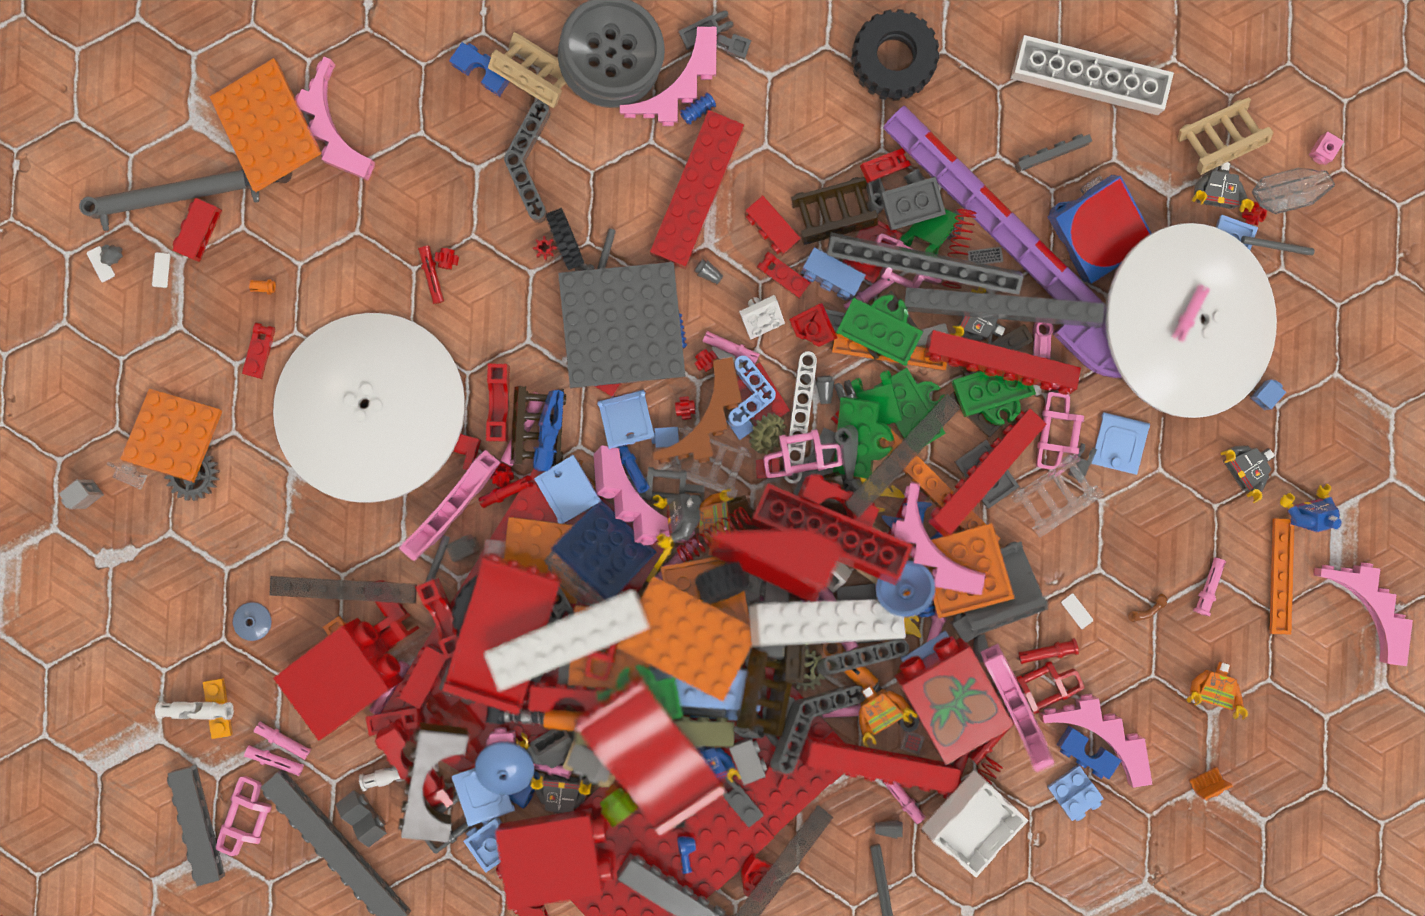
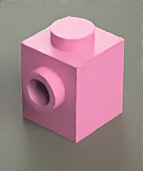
M1326 132L1319 137L1309 156L1316 163L1326 165L1333 161L1344 141Z
M496 728L495 731L490 733V737H487V746L496 742H512L516 744V730L507 731L506 728Z

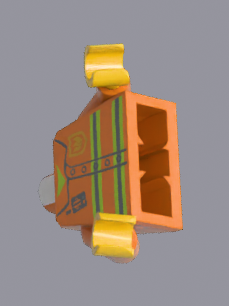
M731 489L712 494L699 505L701 519L696 527L699 528V533L703 534V529L709 530L710 525L715 526L716 521L721 522L722 517L728 519L727 501L733 500V497L728 498L727 492L731 491ZM723 519L724 526L730 532L729 522ZM717 523L718 530L725 532L723 526ZM713 527L710 528L711 533L715 535L717 531ZM704 531L705 537L711 544L712 538L710 534Z
M1219 662L1216 672L1205 670L1192 680L1191 695L1187 697L1188 703L1194 699L1195 706L1204 701L1232 711L1235 709L1236 711L1233 713V718L1235 719L1239 717V713L1242 715V720L1248 716V711L1243 705L1237 679L1227 676L1230 665Z
M871 685L861 690L866 699L861 702L859 725L864 736L863 744L868 747L867 741L869 739H872L874 745L876 744V739L871 736L872 733L876 735L902 718L911 723L909 720L911 713L913 717L917 718V713L910 710V706L903 696L893 691H886V689L876 693Z

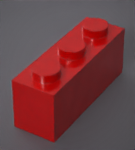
M763 195L745 210L747 215L745 219L751 226L756 225L759 229L758 234L764 240L768 239L772 244L770 247L777 255L780 253L784 256L800 242L801 238Z
M195 198L189 205L187 218L181 223L179 236L173 241L172 251L200 262L222 210Z
M431 644L427 645L426 648H421L417 656L420 658L417 665L413 664L408 674L411 676L408 682L404 681L399 689V692H401L399 698L418 709L424 706L448 660L445 658L442 650Z

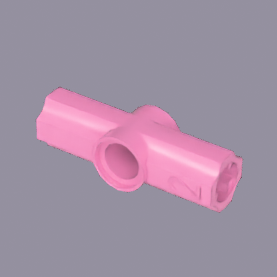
M1034 322L1032 329L1034 335L1033 355L1050 359L1053 325L1051 323ZM1040 325L1046 327L1047 332L1045 335L1039 332Z

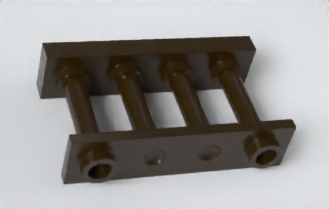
M855 177L847 182L807 193L800 192L791 197L792 208H800L805 229L801 230L803 245L829 239L831 233L844 235L878 225L876 210L868 211L862 189H866L865 177ZM855 192L861 211L860 215L853 217L849 214L844 194ZM836 197L842 215L841 220L831 221L825 202L826 199ZM818 202L824 224L815 227L812 225L807 204Z
M526 386L514 387L510 464H522V460L534 459L535 451H525L523 449V441H526V439L538 440L539 432H527L524 430V422H527V420L539 421L542 413L527 412L525 404L528 401L546 402L548 394L529 393L526 391ZM566 394L563 395V405L566 404ZM550 414V422L553 421L554 414ZM562 425L552 449L557 451V453H554L552 466L563 461V452L561 451Z
M751 649L736 728L753 731L755 725L764 727L763 733L782 737L792 682L783 681L784 657L781 660L777 659L775 661L767 659L768 652ZM765 667L775 668L773 680L763 678ZM762 686L771 688L769 700L760 698ZM758 706L767 707L765 719L756 718Z

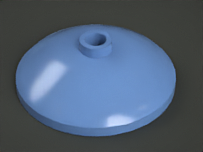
M907 561L896 585L881 579L877 580L876 594L881 606L886 611L896 616L910 617L923 612L931 604L935 595V583L933 576L926 567L914 563V561ZM905 592H910L908 596L904 595Z
M496 742L488 745L479 753L475 764V773L480 784L490 792L500 795H511L522 791L529 785L534 774V762L531 755L520 745L512 742Z

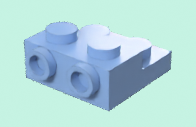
M1076 765L1047 786L1068 818L1072 821L1083 819L1086 816L1085 812L1090 808L1092 810L1097 809L1102 804L1100 801L1104 799L1079 765Z
M499 817L482 822L483 826L479 829L476 827L472 828L466 833L467 837L464 839V843L485 873L500 863L495 834L496 829L502 823Z

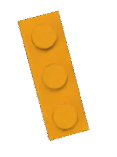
M224 678L203 682L206 702H216L217 704L228 702ZM208 719L211 739L233 735L231 719Z

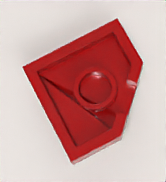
M823 303L789 319L796 337L813 342L818 347L837 339Z
M751 855L741 870L743 893L748 898L761 903L781 870L777 866Z

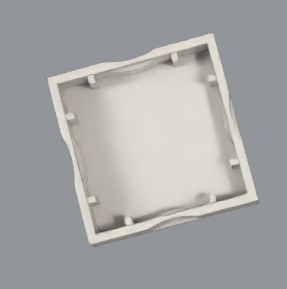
M973 771L921 829L934 843L946 853L952 855L966 870L977 877L995 858L998 851L1029 820L978 773Z

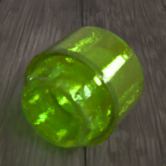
M621 788L600 802L603 808L601 813L612 828L639 808L630 793H624Z

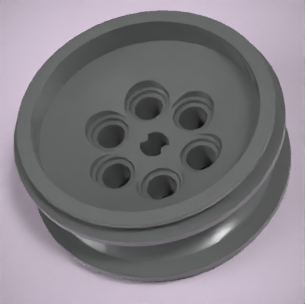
M588 0L570 14L563 26L558 47L559 68L567 85L583 100L596 106L607 108L630 105L643 98L655 84L664 61V39L655 19L639 4L631 0ZM610 34L614 39L608 40L605 35ZM595 43L598 48L593 49L589 44ZM622 45H629L631 49L625 50ZM607 54H612L613 58L607 57ZM589 62H596L598 66L591 67ZM628 63L631 66V68L626 69L622 66V64ZM606 72H612L615 76L608 77Z

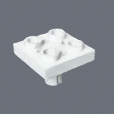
M774 295L762 301L754 297L756 304L750 299L748 302L749 307L739 311L750 340L785 324L778 301Z

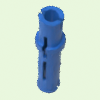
M627 445L615 447L619 448L622 465L627 469L639 493L647 491L649 485L635 461L636 457L630 452Z

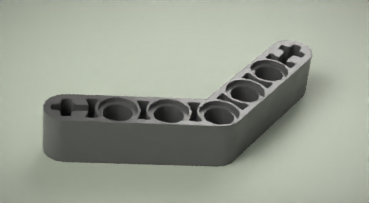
M537 100L532 104L504 157L505 164L531 219L537 223L545 221L547 211L525 162L551 115L549 106L541 100ZM544 108L545 112H540L539 114L537 110ZM530 124L537 125L534 131L527 130ZM522 140L528 142L524 148L518 147L519 142ZM512 157L519 158L515 165L509 164ZM520 174L527 176L524 182L517 181ZM533 191L535 193L534 197L530 200L526 199V193ZM536 204L539 211H541L540 216L537 217L532 205Z
M847 685L793 702L784 725L783 735L779 738L771 760L772 770L782 774L792 773L813 717L863 702L865 699L861 692L863 688L861 686ZM821 700L822 705L819 708V701ZM803 705L805 706V711H804V713L802 712V706H803ZM796 724H798V730H797V731H795V725H796ZM789 742H791L790 750L788 749Z

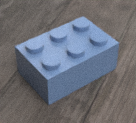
M815 247L801 272L806 280L812 283L814 281L820 283V287L830 292V290L837 292V296L845 301L847 299L852 300L865 277V274L828 256Z

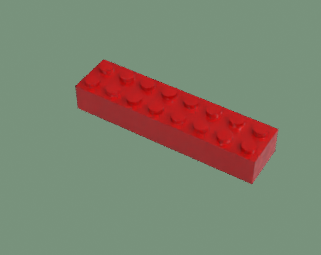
M708 110L651 248V256L666 262H674V265L685 270L687 269L744 131V124Z
M767 484L751 522L752 525L766 531L812 530L843 547L839 562L893 585L898 583L913 547L908 542L771 484Z
M806 736L798 758L803 762V765L808 766V769L813 771L826 769V772L838 775V772L845 773V776L857 778V775L864 776L863 779L875 782V779H880L883 783L894 785V782L901 783L900 786L912 788L913 785L927 792L935 789L937 793L944 795L956 791L961 771L950 763L946 765L944 761Z

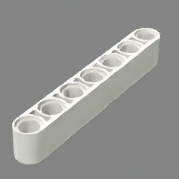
M804 352L798 361L789 436H792L796 431L802 434L808 432L817 358L812 352ZM810 356L813 360L812 365H804L802 362L803 357ZM802 375L809 376L810 383L808 385H803L800 382ZM805 394L808 397L807 403H799L797 400L798 395ZM801 412L805 415L803 423H798L795 420L796 413ZM806 441L787 444L789 457L793 450L800 453L798 461H793L790 458L791 466L803 464ZM802 472L798 473V477L795 480H790L788 476H784L788 483H796L801 479Z

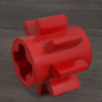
M1253 202L1254 206L1251 212L1245 208L1242 212V218L1246 219L1245 223L1258 226L1259 222L1265 220L1267 210L1262 208L1263 203Z
M543 236L541 241L536 239L537 247H533V250L539 251L536 257L539 258L542 255L545 261H547L549 256L554 258L553 250H557L556 246H552L554 240L550 239L547 241L545 236ZM546 244L550 249H547L544 253L541 248H544Z
M441 248L440 253L435 252L434 261L438 263V268L452 270L453 265L458 266L459 257L455 255V250Z
M704 349L695 356L697 361L694 364L699 371L703 369L705 372H708L713 368V361L718 357L713 350L708 352L707 349Z
M688 396L679 397L680 402H675L677 417L682 416V420L692 419L691 415L696 414L695 401L689 400Z
M500 463L490 477L492 484H496L498 487L510 484V480H514L512 467Z

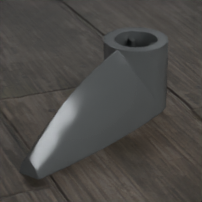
M881 178L870 183L866 181L868 195L866 204L868 211L876 210L877 215L884 209L880 193L885 192Z
M847 425L837 430L835 438L841 445V457L846 479L852 480L857 458L858 431L854 426Z

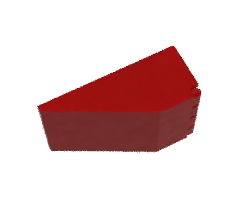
M812 530L716 532L708 554L726 563H741L743 571L808 602H816L821 589L825 590L841 557L843 547Z

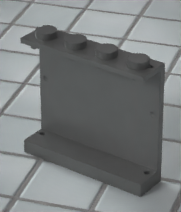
M1011 542L1005 548L1000 549L1015 599L966 611L965 614L974 636L1048 610L1047 600L1042 595L1023 550L1022 542Z

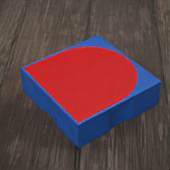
M1110 175L1090 188L1080 198L1067 203L1047 216L1059 239L1066 246L1070 259L1082 281L1091 284L1121 265L1129 252L1140 241L1152 234L1120 175Z

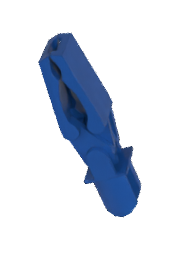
M560 390L549 391L539 420V447L533 448L535 449L533 467L537 471L550 470L554 453H557V451L552 449L562 425L564 392ZM553 407L554 417L552 423L550 424L549 417Z

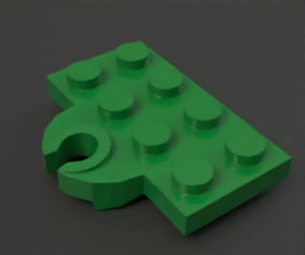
M883 295L877 298L872 305L853 297L836 333L906 366L924 331L906 323L908 311L904 301L900 298L898 308L891 311L888 309L887 304L893 300L894 295Z
M908 368L893 375L892 384L903 419L902 421L895 422V425L907 446L915 452L946 434L937 419V416L942 413L945 407V394L941 395L937 401H932L929 398V393L931 391H938L941 387L928 381L917 384ZM881 382L873 388L883 386L884 384L883 382Z
M982 371L951 381L964 418L982 412L985 419L996 425L1005 424L999 415L1001 410L1007 413V421L1010 423L1020 413L1021 405L1019 400L1036 395L1033 385H1024L1022 381L1018 380L1008 381L998 375L988 376Z
M843 396L840 400L837 430L847 425H852L857 429L858 448L853 476L870 479L872 477L873 460H880L888 456L893 449L892 446L882 447L879 443L880 438L893 441L894 436L888 425L878 422L880 402ZM835 448L834 462L837 461V451H836V448ZM843 463L841 466L833 467V472L839 471L840 474L845 475Z
M635 665V670L639 673V677H643L645 684L671 719L683 717L675 677L655 681L653 673L648 668ZM629 666L619 673L616 680V689L596 693L598 702H604L615 690H621L626 687V684L630 681L628 677Z

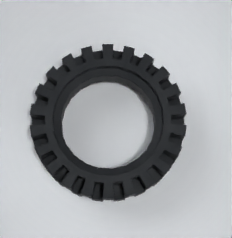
M562 207L546 213L548 225L567 269L570 270L584 264L580 249Z

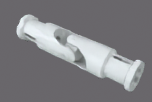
M160 701L155 706V716L158 719L171 717L172 719L214 720L216 718H224L229 720L234 713L231 702L217 704L216 702L165 703Z
M438 763L433 766L436 772L439 771ZM395 766L393 768L375 770V773L368 775H359L362 791H367L368 788L389 785L394 780L399 782L404 780L399 777Z

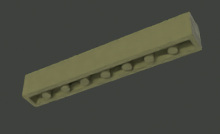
M681 717L678 720H673L694 746L734 747V722L728 721V718H717V721H709V717H697V721H690V717ZM575 729L574 743L576 745H588L581 733Z

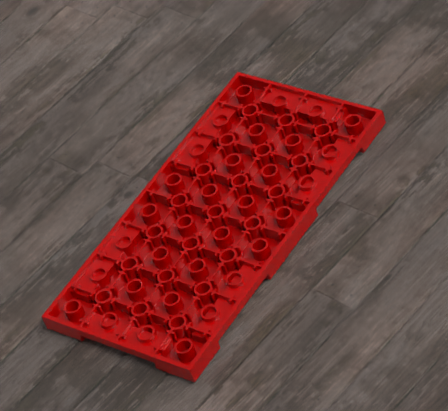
M750 647L740 668H748L751 649L755 650V647ZM765 667L763 678L773 680L775 668ZM792 685L790 697L794 700L803 699L804 697ZM762 686L760 698L769 700L771 688ZM803 705V706H802V712L804 713V711H805V706ZM760 706V710L757 713L763 719L764 707ZM682 714L683 717H690V715ZM820 715L813 717L807 736L845 743ZM690 718V721H697V718ZM728 720L734 722V727L736 726L737 720ZM734 732V743L745 739ZM766 736L763 738H752L753 741H757L761 752H758L759 759H764L768 769L776 747ZM791 742L788 744L789 750L791 749ZM715 746L716 748H721L729 756H731L732 761L736 767V770L738 771L734 758L730 751V747ZM798 759L795 769L788 775L782 791L777 790L776 786L765 782L763 778L744 785L742 779L739 780L735 774L732 776V779L743 788L763 812V817L751 827H748L724 799V796L720 795L661 836L655 831L654 825L635 799L615 778L610 787L600 786L574 810L592 808L594 819L604 818L607 841L598 843L600 858L610 857L613 881L604 882L605 886L602 895L571 901L585 916H675L618 880L617 871L630 853L634 856H641L648 865L657 866L665 876L668 877L670 875L674 877L679 885L683 887L686 885L694 891L695 895L698 897L701 895L707 899L744 867L751 855L755 856L774 839V836L844 773L838 772V775L826 772V769L813 771L808 769V766L803 765V762ZM725 777L721 778L725 789L729 793L733 787L728 784ZM681 836L693 837L696 844V850L689 854L692 872L688 874L682 873V861L677 843V837Z

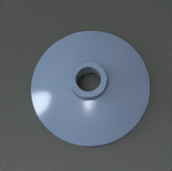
M255 602L240 606L233 617L235 632L241 638L248 641L263 638L269 632L272 624L268 609ZM248 619L253 620L252 626L248 625Z

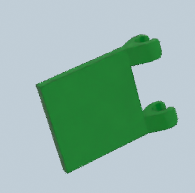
M945 209V215L914 223L909 231L900 238V241L910 247L914 237H917L931 244L926 248L925 252L937 254L939 248L953 230V224L958 223L955 219L958 215Z
M889 370L880 373L884 384L880 387L864 391L861 378L851 382L857 399L880 402L878 422L887 425L903 420Z

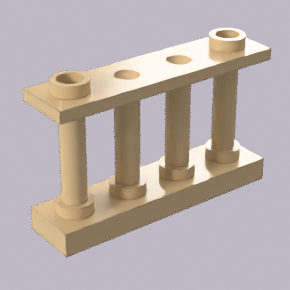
M514 32L509 50L505 54L495 50L492 53L488 68L554 108L559 101L562 92L561 88L567 84L561 74L558 58ZM516 54L526 59L521 65L512 60ZM534 64L542 70L535 74L528 70V68ZM548 74L558 79L554 85L544 79Z
M1249 97L1244 100H1237L1231 106L1191 125L1186 124L1180 129L1177 140L1181 142L1188 139L1200 157L1197 166L1200 175L1270 143L1273 135L1271 128L1259 129L1247 112L1251 101ZM1240 115L1252 132V135L1246 138L1241 137L1230 118ZM1223 123L1235 143L1229 146L1224 145L1213 129V126ZM1205 131L1217 148V151L1207 154L1195 135Z

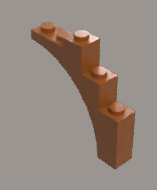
M732 357L713 361L714 391L710 405L702 420L680 442L669 448L654 452V461L659 460V464L670 462V458L677 456L678 460L689 458L691 453H693L694 461L698 460L699 463L710 461V457H713L709 434H713V437L724 435V431L727 430L723 407L731 410L738 408V404L742 403Z

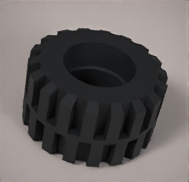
M738 562L727 563L709 569L698 575L694 580L702 602L707 604L731 598L749 587L742 565Z

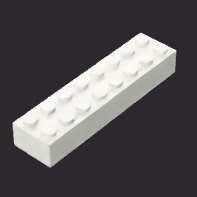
M1024 35L1019 42L1011 79L1159 115L1165 110L1174 73Z
M632 590L484 654L498 689L501 691L651 627L636 590Z
M879 600L756 604L749 607L752 647L885 641L906 638L904 617L896 616L886 611L881 606Z

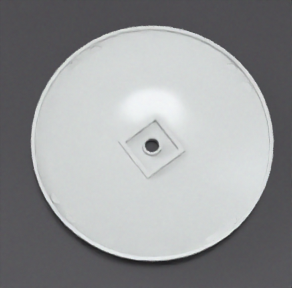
M1179 224L1163 228L1147 236L1125 257L1115 274L1109 291L1106 306V332L1109 348L1118 371L1131 390L1147 404L1159 411L1178 417L1197 418L1218 414L1239 403L1254 389L1271 359L1277 326L1276 306L1271 285L1266 273L1253 253L1234 236L1205 224ZM1197 286H1205L1203 290L1207 287L1210 291L1194 320V326L1189 329L1183 342L1177 341L1179 337L1177 336L1174 339L1172 335L1179 325V318L1184 315ZM1201 315H1204L1205 317L1204 324L1200 322Z
M355 314L340 318L319 328L305 339L291 355L280 375L275 391L273 407L274 426L278 442L286 459L293 469L311 486L325 494L346 501L359 503L381 502L398 498L419 488L430 480L446 463L458 442L463 427L465 395L462 379L453 358L443 344L425 328L405 318L390 314ZM368 399L370 402L368 408L361 409V401Z

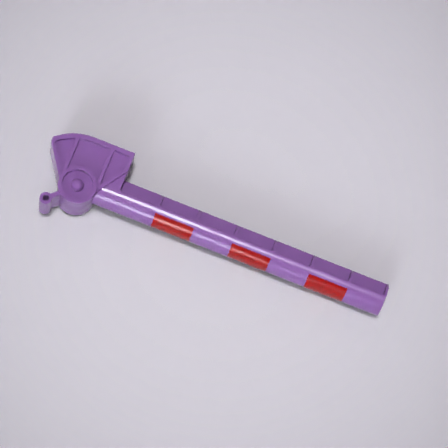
M905 105L887 121L883 129L932 178L936 177L937 183L963 209L977 212L976 215H972L976 216L974 219L1054 299L1103 303ZM1106 305L1104 306L1101 328L1061 325L1053 333L1091 371L1107 377L1123 378L1116 367L1109 348L1106 332Z

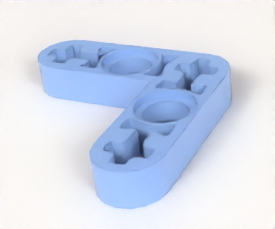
M739 356L734 361L735 372L753 395L728 414V423L732 427L742 426L769 405L776 396L772 386L747 356ZM740 362H746L745 368L747 371L752 369V372L747 376L744 375L747 371L743 367L741 369L738 367ZM750 376H757L759 384L752 385L749 381ZM763 384L764 387L762 388V390L760 389V390L757 392L756 389L759 388V387ZM763 391H764L765 393H767V392L770 393L769 399H768V398H765V399H764V398L762 397L763 394H764ZM754 402L757 407L756 411H749L746 407L747 403ZM742 410H743V412H744L745 414L739 419V420H740V423H739V421H735V422H734V421H733V418H734V415H733V414H735V415L737 416V415H739V414L742 412Z

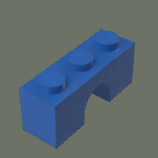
M461 42L449 60L451 65L467 76L475 68L485 69L486 74L481 81L483 87L500 97L510 81L488 68L490 56L487 54L481 55L477 52L478 49L470 43L466 45Z
M1068 726L1056 744L1061 748L1059 752L1068 758L1071 755L1077 758V764L1085 769L1089 766L1093 769L1092 773L1100 779L1103 776L1110 779L1122 760L1102 747L1099 748L1096 754L1086 755L1085 745L1089 738Z

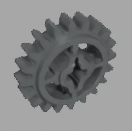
M206 452L202 462L205 472L200 467L194 483L183 480L186 487L182 485L179 478L170 475L165 476V479L171 480L167 484L169 487L173 486L171 493L178 492L177 497L182 498L184 496V499L187 501L191 498L193 501H198V496L204 499L205 493L212 494L210 487L217 488L213 481L220 480V478L215 477V474L219 473L220 470L214 469L218 463L211 462L213 456H207ZM204 480L200 487L194 489V486H196L199 481Z

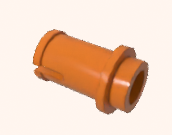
M271 279L267 281L250 280L249 289L250 292H266L270 295L275 292L276 284Z

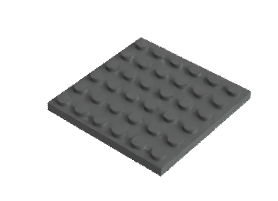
M674 262L558 273L570 389L686 377Z

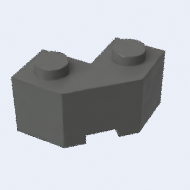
M353 790L336 803L340 818L352 825L357 840L367 847H370L387 834L384 827L386 825L384 819L376 813L364 794L360 795Z

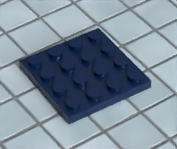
M602 500L595 504L551 548L558 557L605 601L613 599L657 553L650 545L635 542L634 530L623 520L615 519V512Z

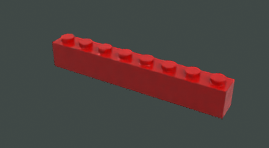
M932 330L928 335L924 357L929 358L932 362L942 361L952 367L962 366L966 367L968 371H982L988 376L998 375L1008 381H1022L1024 385H1037L1043 390H1057L1058 393L1063 395H1069L1078 388L1081 367Z
M1028 409L1025 412L1020 411L1013 425L1009 424L1002 431L1004 435L992 442L990 445L992 449L989 452L985 451L979 457L980 462L978 465H973L966 472L968 476L956 483L954 486L956 490L952 494L949 492L942 501L944 503L940 508L937 506L930 513L932 517L928 522L942 536L947 537L955 531L1047 425L1032 409Z

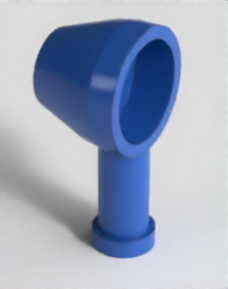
M677 837L683 868L682 873H691L689 854L696 850L695 840L693 837Z

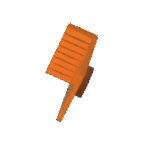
M1217 767L1189 780L1195 794L1204 800L1222 794L1223 791L1233 787L1231 783L1222 778Z

